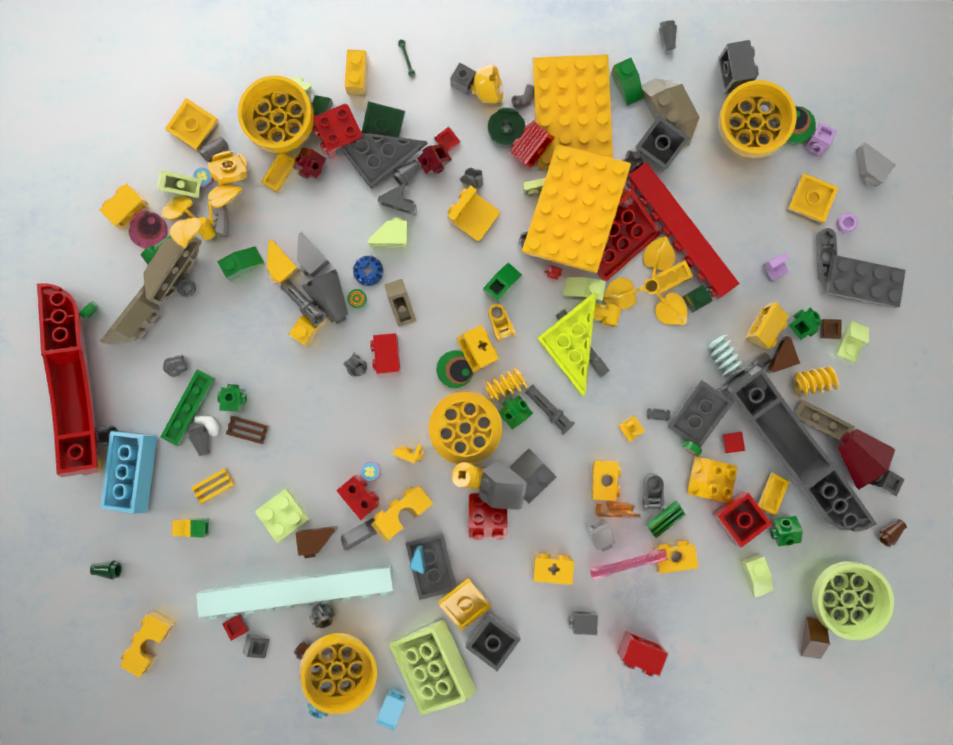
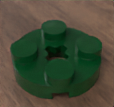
M501 108L497 110L488 121V134L491 141L502 147H511L513 142L524 133L525 120L515 109ZM505 123H509V127H512L508 132L501 129V126H505Z

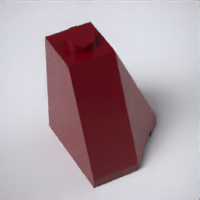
M857 428L851 433L846 432L842 435L838 450L858 490L889 470L895 453L893 447Z

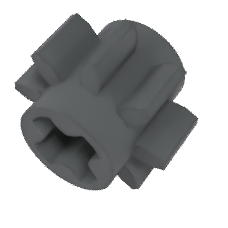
M318 604L312 609V615L309 618L312 625L315 624L316 628L323 629L332 624V617L335 616L332 608H329L328 604Z

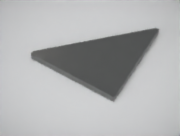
M362 133L361 139L340 147V149L370 189H372L428 145V142Z

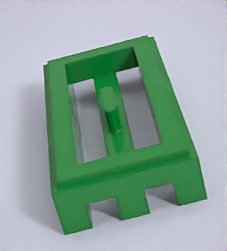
M674 501L664 511L649 521L646 526L652 535L658 538L686 514L680 504Z

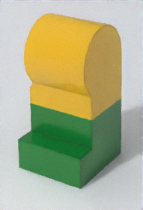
M209 518L171 520V536L207 537L209 536Z

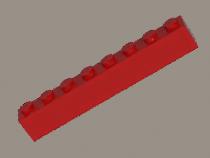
M647 162L628 175L626 180L627 187L637 194L643 206H646L650 211L649 215L653 221L660 224L662 233L666 237H670L673 241L674 249L682 253L688 266L695 270L697 279L701 283L704 282L710 289L713 298L720 299L740 284Z

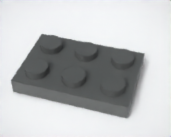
M701 379L668 424V428L701 448L732 406L734 400Z
M443 533L405 543L410 564L419 545L423 547L426 566L424 574L412 569L419 600L449 593L456 588Z

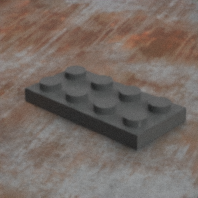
M833 255L831 256L825 293L898 308L901 304L906 270Z

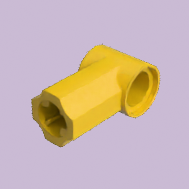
M595 303L594 320L600 321L604 325L617 327L622 308L611 304L602 305Z

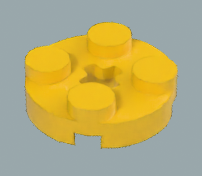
M231 151L220 152L214 155L212 161L208 163L209 174L219 185H226L247 178V160L241 154L237 156L233 155Z

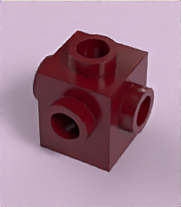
M443 144L430 145L422 150L423 153L417 158L426 175L441 173L444 171V166L452 160Z
M302 147L300 153L295 158L293 168L299 171L298 175L305 179H309V177L317 179L318 175L322 172L326 158L313 149Z

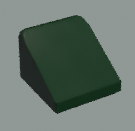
M315 95L312 102L314 115L317 116L330 110L333 104L332 99Z

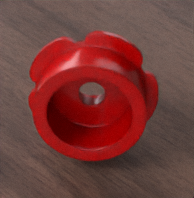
M548 265L547 270L544 271L548 273V278L558 280V277L563 276L561 274L563 269L556 266Z

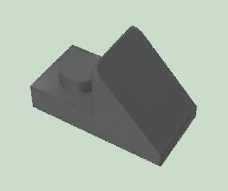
M403 185L384 193L377 200L380 205L414 216L417 211L414 201L407 198L401 200L404 191Z

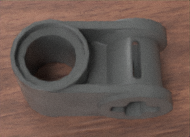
M653 473L646 475L643 480L642 505L644 511L648 509L664 511V482L661 477ZM652 478H657V486L650 488L649 481Z

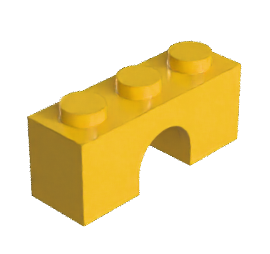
M411 486L403 493L404 498L400 501L396 498L388 505L390 507L389 510L385 513L381 510L373 517L375 521L371 525L384 542L390 540L404 528L398 520V514L401 510L410 512L416 518L433 504L420 486H417L415 489Z
M156 611L149 615L147 614L141 621L140 625H142V628L131 639L132 645L130 649L127 648L121 656L123 661L119 667L139 678L145 675L156 657L148 652L146 648L147 640L151 639L161 643L167 638L175 622Z

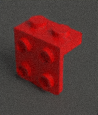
M342 104L313 118V133L315 137H320L322 142L319 145L323 153H327L329 158L337 156L336 149L362 138V133L348 104Z
M471 493L469 495V538L475 540H482L484 538L501 540L507 538V509L492 508L481 500L479 493Z

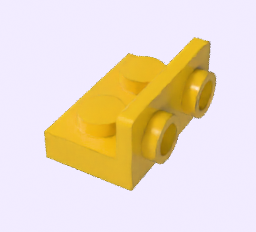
M418 444L413 455L412 449L401 445L400 449L395 447L393 455L416 464L417 461L421 462L425 451L422 450L423 446Z

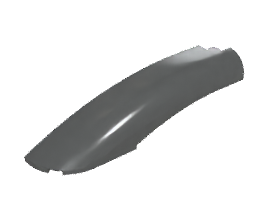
M756 366L742 377H736L730 383L728 391L825 520L835 528L853 532L863 531L877 524L840 470L794 414L764 370Z

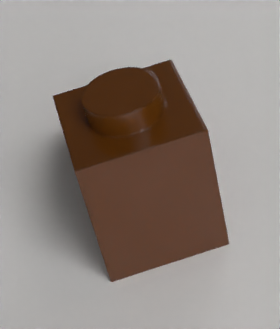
M337 526L295 532L298 556L304 555V558L316 557V554L323 549L337 531Z

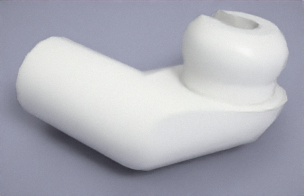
M195 416V425H205L211 436L219 434L220 425L214 417Z

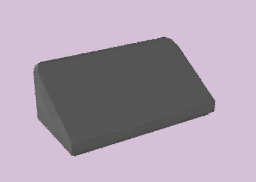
M374 518L341 536L344 551L377 534L371 525L375 521Z

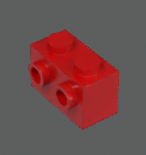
M354 475L336 491L356 516L362 520L380 505L378 502L380 498L374 491H369L366 487L368 483L362 476Z

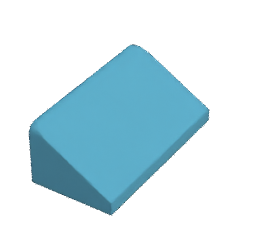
M419 545L409 567L424 574L426 566L423 547Z

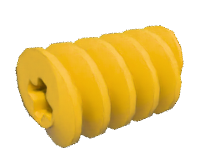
M829 366L824 369L818 368L817 371L812 369L809 372H796L793 377V387L798 397L801 396V391L807 396L808 390L815 394L816 388L822 393L824 387L826 391L831 390V385L834 390H837L839 387L837 375L833 368Z
M513 368V375L507 371L506 378L500 374L499 381L492 378V385L485 381L486 391L493 404V398L501 401L500 395L508 398V391L512 395L515 394V388L521 392V385L526 389L528 388L521 372L516 368Z
M466 462L459 463L453 469L452 480L459 487L480 490L482 471L486 467Z

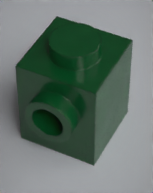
M704 285L699 286L682 297L691 313L713 301L710 289Z

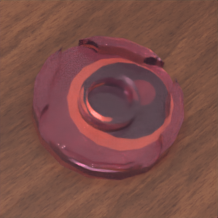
M143 211L138 213L130 222L129 236L135 245L143 249L157 245L168 235V227L165 220L154 212Z

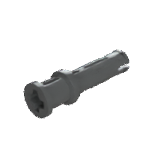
M289 280L282 282L280 289L300 307L301 313L310 319L312 325L317 326L325 320L326 313L323 310H319L314 301L308 300Z
M534 384L524 392L550 417V423H554L562 431V435L575 424L574 421L571 422L563 414V410H558Z

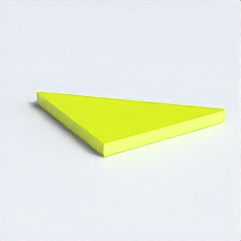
M595 292L537 338L582 396L586 393L596 303Z

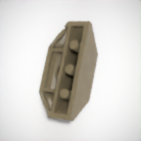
M658 78L643 84L644 100L654 119L656 120L660 115L690 137L683 148L689 146L699 120V115L683 84Z
M194 236L186 248L178 245L172 238L164 240L143 273L146 299L160 306L164 300L176 292L178 282L186 277L197 259L199 246L202 242L200 239Z
M143 285L100 341L102 343L117 344L137 341V339H141L145 335V329L148 325L156 321L157 314L160 311L159 305L146 299L145 285Z

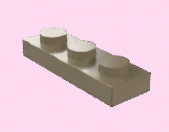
M800 400L794 412L801 422L840 442L842 435L846 432L851 433L855 427L805 400Z

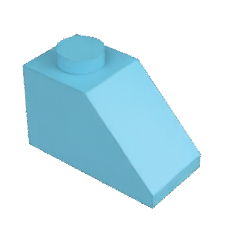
M388 690L376 723L392 730L395 729L406 700L402 692Z

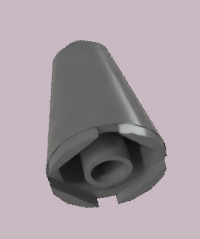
M336 269L302 285L303 290L316 303L318 308L326 313V317L331 323L335 321L336 324H339L346 320L345 316L348 315Z

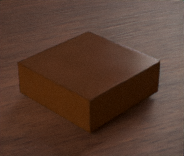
M821 319L823 322L820 324V339H841V319Z

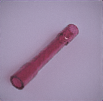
M663 548L638 557L590 568L592 579L595 580L613 573L668 560L666 549Z

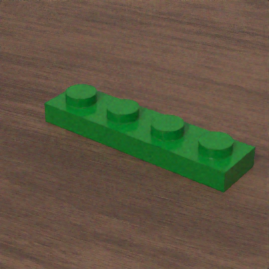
M196 369L160 438L175 446L180 445L215 380L214 377Z

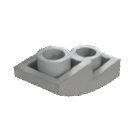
M226 205L219 208L212 206V213L218 216L214 222L216 233L220 236L228 237L229 219Z

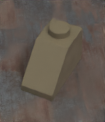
M403 279L384 284L398 326L416 321Z

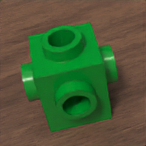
M809 307L805 311L801 309L793 315V321L788 326L802 340L808 335L811 337L819 331L818 327L823 321L820 315Z
M227 384V388L221 387V391L218 392L217 401L220 403L219 411L243 412L244 404L247 402L245 389H240L239 385Z
M520 395L514 399L509 397L502 403L504 407L498 411L502 419L512 430L533 414Z
M797 516L773 519L770 535L773 540L775 539L778 547L801 543L803 530Z

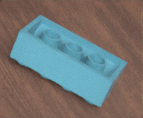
M110 431L100 509L132 514L147 513L157 436Z

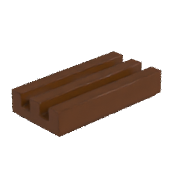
M230 416V423H228L226 434L264 444L269 426ZM237 421L263 428V432L238 426L234 423ZM234 428L261 436V439L232 432Z

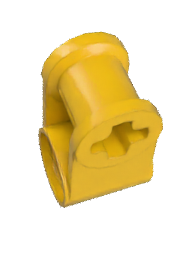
M501 304L492 305L489 308L488 317L497 341L500 342L502 338L510 335L515 336V330L505 308ZM499 308L502 311V316L494 318L491 314L492 309Z

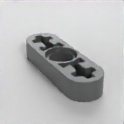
M831 228L821 230L816 236L817 273L819 281L823 284H827L828 279L824 276V273L827 272V266L823 267V265H829L830 261H825L822 254L824 251H828L832 256L837 255V237L835 231ZM823 235L830 236V239L827 240V246L831 245V247L822 248V246L826 245V239L822 238Z

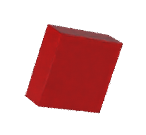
M449 126L434 137L436 143L443 144L447 152L460 143V140Z
M742 432L722 434L724 452L726 454L745 451Z
M241 613L222 623L231 641L249 631Z

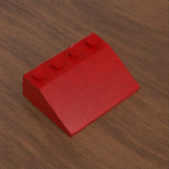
M626 187L623 189L603 257L596 273L604 281H608L661 234V231L632 189Z

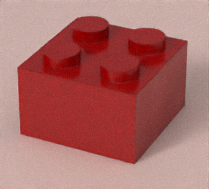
M744 491L712 514L733 543L740 548L773 525L752 496Z
M625 631L617 651L621 661L624 662L623 665L631 669H635V667L643 669L642 672L652 677L654 674L661 675L668 656L667 651L662 645Z

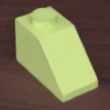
M159 170L156 189L198 198L202 179Z
M392 218V221H387L368 239V244L370 247H408L407 221H404L403 218Z
M566 277L563 296L585 300L595 292L596 302L600 303L603 300L606 281L592 278Z
M757 554L740 561L754 598L773 591L772 576L765 557Z

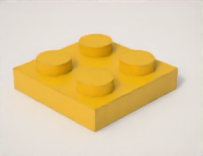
M185 98L165 127V130L196 151H199L219 120Z
M803 173L787 209L823 224L826 221L839 187Z
M469 578L438 601L439 606L461 631L492 608L490 602Z

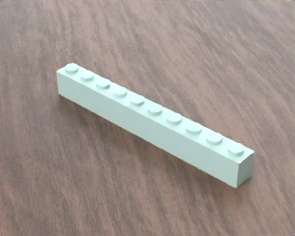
M388 565L204 590L196 594L198 616L210 620L217 618V615L224 614L225 617L237 615L236 612L243 611L244 614L255 613L258 609L268 612L282 606V609H290L295 604H302V607L311 606L313 602L321 601V604L333 602L332 599L339 598L340 601L351 600L354 596L364 599L376 593L379 596H386L390 594V591L394 590L392 566Z

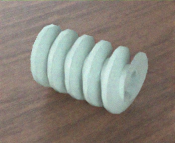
M727 334L710 342L711 344L707 347L708 350L714 349L711 357L718 356L714 362L721 363L718 370H725L722 377L730 376L745 368H739L743 363L741 360L735 361L739 355L731 354L735 350V347H728L731 340L724 341L728 336Z

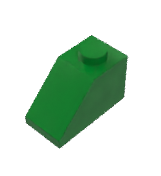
M632 58L615 64L611 74L626 106L644 99L640 76Z
M255 246L233 252L217 261L225 277L230 281L264 264Z

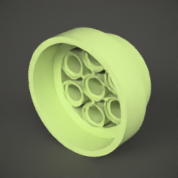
M844 561L831 565L820 574L813 588L812 604L817 618L828 630L846 639L864 640L877 635L887 626L894 609V596L888 581L880 572L858 562ZM839 576V582L834 585V577ZM858 576L859 581L856 585H854L853 579L854 577ZM829 592L830 598L824 601V595ZM848 593L849 599L844 602L843 596ZM868 593V600L863 602L864 594ZM839 610V616L834 619V612ZM858 610L859 615L854 619L853 613Z

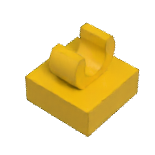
M632 416L618 426L628 442L645 432L635 416Z

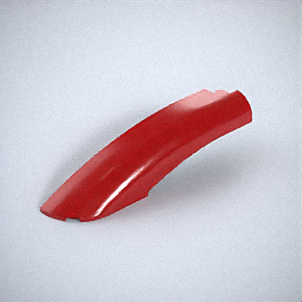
M48 283L37 284L40 346L52 411L56 474L60 477L94 474L99 471L96 424L89 364L79 308L74 298L61 287Z

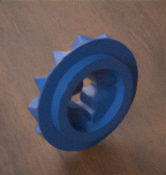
M363 256L356 260L353 266V275L360 284L372 286L381 280L383 266L379 259L373 256ZM370 263V268L376 271V273H369L366 278V273L362 269L367 268Z

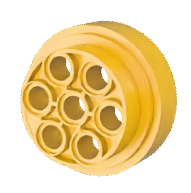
M276 75L260 78L248 86L240 98L238 120L241 129L252 143L262 150L272 153L291 151L308 138L313 128L314 109L304 89L292 79ZM286 98L285 103L278 104L280 99ZM269 106L266 112H261L263 107ZM296 109H301L300 114L293 115ZM279 117H284L281 123H276ZM262 125H267L264 131H259ZM300 127L296 134L291 133L293 128ZM282 135V139L279 142H275V137Z
M765 80L746 82L735 88L728 95L721 108L718 120L720 135L725 144L741 156L761 158L778 151L793 133L797 118L795 104L787 91L773 82ZM745 104L749 106L750 110L743 111L741 109V105ZM760 105H766L769 111H762ZM730 121H737L739 127L731 126ZM756 121L759 127L753 128L749 122ZM769 122H776L778 128L770 127ZM739 137L747 138L748 143L742 144L739 141ZM764 137L767 140V144H761L758 138Z
M457 392L445 397L434 408L429 420V436L433 447L444 459L455 464L463 462L476 464L485 460L495 451L502 435V422L498 410L491 401L474 392ZM467 404H473L476 407L474 414L467 415L464 408ZM454 409L457 417L454 420H448L446 418L447 410ZM486 417L489 419L490 425L488 428L483 429L479 427L478 421L480 418ZM464 422L469 423L471 426V431L468 434H463L460 431V425ZM444 428H449L452 431L450 439L442 438L441 431ZM482 436L485 439L483 447L479 448L474 445L475 437ZM461 441L466 444V450L463 453H458L455 450L457 442Z
M334 633L318 639L307 649L300 663L299 679L303 693L312 706L324 713L344 714L360 707L370 697L376 685L377 666L372 653L364 642L350 634ZM344 647H350V651L348 653H341ZM331 648L329 654H321L323 649ZM353 664H360L356 670H351ZM316 665L321 666V668H320L319 671H317V672H312V671H311V669H312L314 666H316ZM333 665H340V668L337 671L331 670ZM343 681H350L348 686H340ZM324 682H330L327 688H321Z

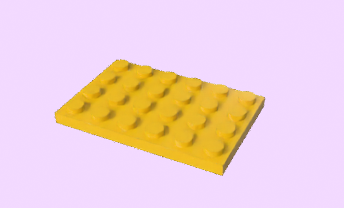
M608 54L533 57L535 122L555 137L550 146L538 159L537 171L549 169L556 144L613 158Z
M556 144L522 253L597 273L631 163Z

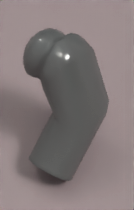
M527 84L523 95H514L511 99L513 106L521 108L530 104L534 93V86Z

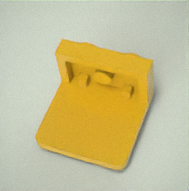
M470 185L468 189L464 188L458 197L460 198L456 205L453 203L447 211L449 214L448 221L474 240L480 241L497 219L500 211L477 195V190Z
M695 456L687 494L728 503L733 494L738 470L737 466Z

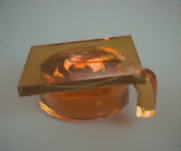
M606 501L608 510L601 511L602 504H596L595 514L598 517L634 519L641 516V514L632 513L635 505Z

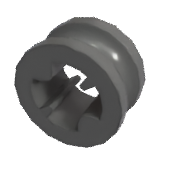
M183 279L178 282L177 291L184 297H191L196 292V285L188 279ZM186 283L191 287L190 290H187L188 293L182 290Z

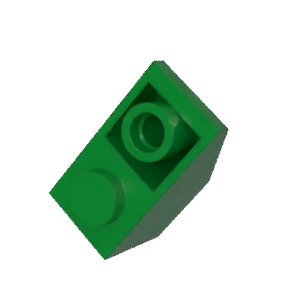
M507 263L484 286L483 292L498 303L519 280L522 274L510 263Z

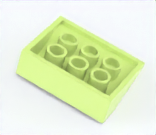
M444 619L388 644L420 715L465 702L477 691Z

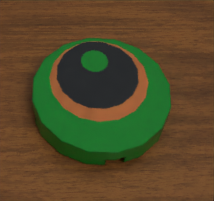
M795 106L796 124L793 133L786 142L789 144H802L812 137L816 128V121L810 110L801 106Z
M452 350L446 352L437 363L436 372L439 380L450 388L464 387L471 381L474 375L462 351Z

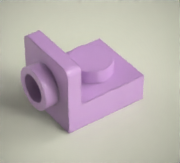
M820 122L816 126L805 149L821 157L830 147L837 130Z
M786 252L763 265L771 281L789 272L784 263L790 259Z

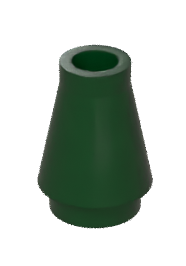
M115 560L93 563L90 566L91 575H97L110 580L119 578L122 572L121 563Z

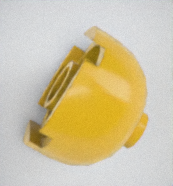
M495 64L480 68L474 76V83H471L473 95L476 94L478 99L486 104L503 102V92L499 93L502 81L497 66L494 67Z

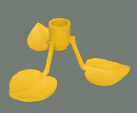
M231 184L219 185L214 188L208 195L210 200L208 203L209 219L205 217L198 219L188 210L192 205V201L187 196H178L168 201L161 211L162 216L166 220H175L181 217L184 212L190 217L187 221H177L171 227L170 235L172 239L181 247L186 248L189 241L198 232L204 240H210L215 237L216 230L212 225L215 222L213 220L212 206L219 208L226 205L243 189Z
M666 236L660 237L650 243L645 249L643 263L647 267H653L652 277L644 282L643 287L633 289V283L629 279L617 278L608 285L603 295V301L607 304L627 309L632 307L637 301L634 293L643 290L647 294L655 293L661 300L655 307V314L658 320L668 325H685L688 312L684 299L674 292L668 293L663 298L658 291L659 282L655 279L657 269L664 271L672 267L675 261V252Z

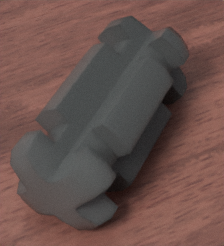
M648 408L646 415L647 419H666V421H669L671 414L668 409L665 411L664 409L653 408L651 410V408Z

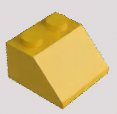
M776 302L764 306L745 339L763 350L773 348L778 341L777 335L780 331L783 332L788 324L786 320L789 315Z

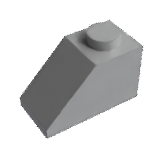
M866 142L856 149L860 177L870 186L877 187L882 184L896 164Z
M302 232L298 234L297 261L301 265L299 269L306 276L310 274L314 277L330 262Z
M604 519L586 527L597 550L606 551L613 547L612 544L615 543V539L608 522Z

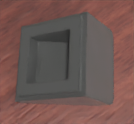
M247 634L243 653L246 657L265 658L270 639Z

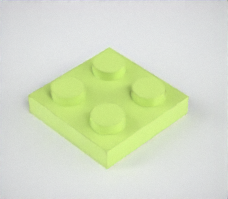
M288 489L283 490L255 511L277 543L309 520Z

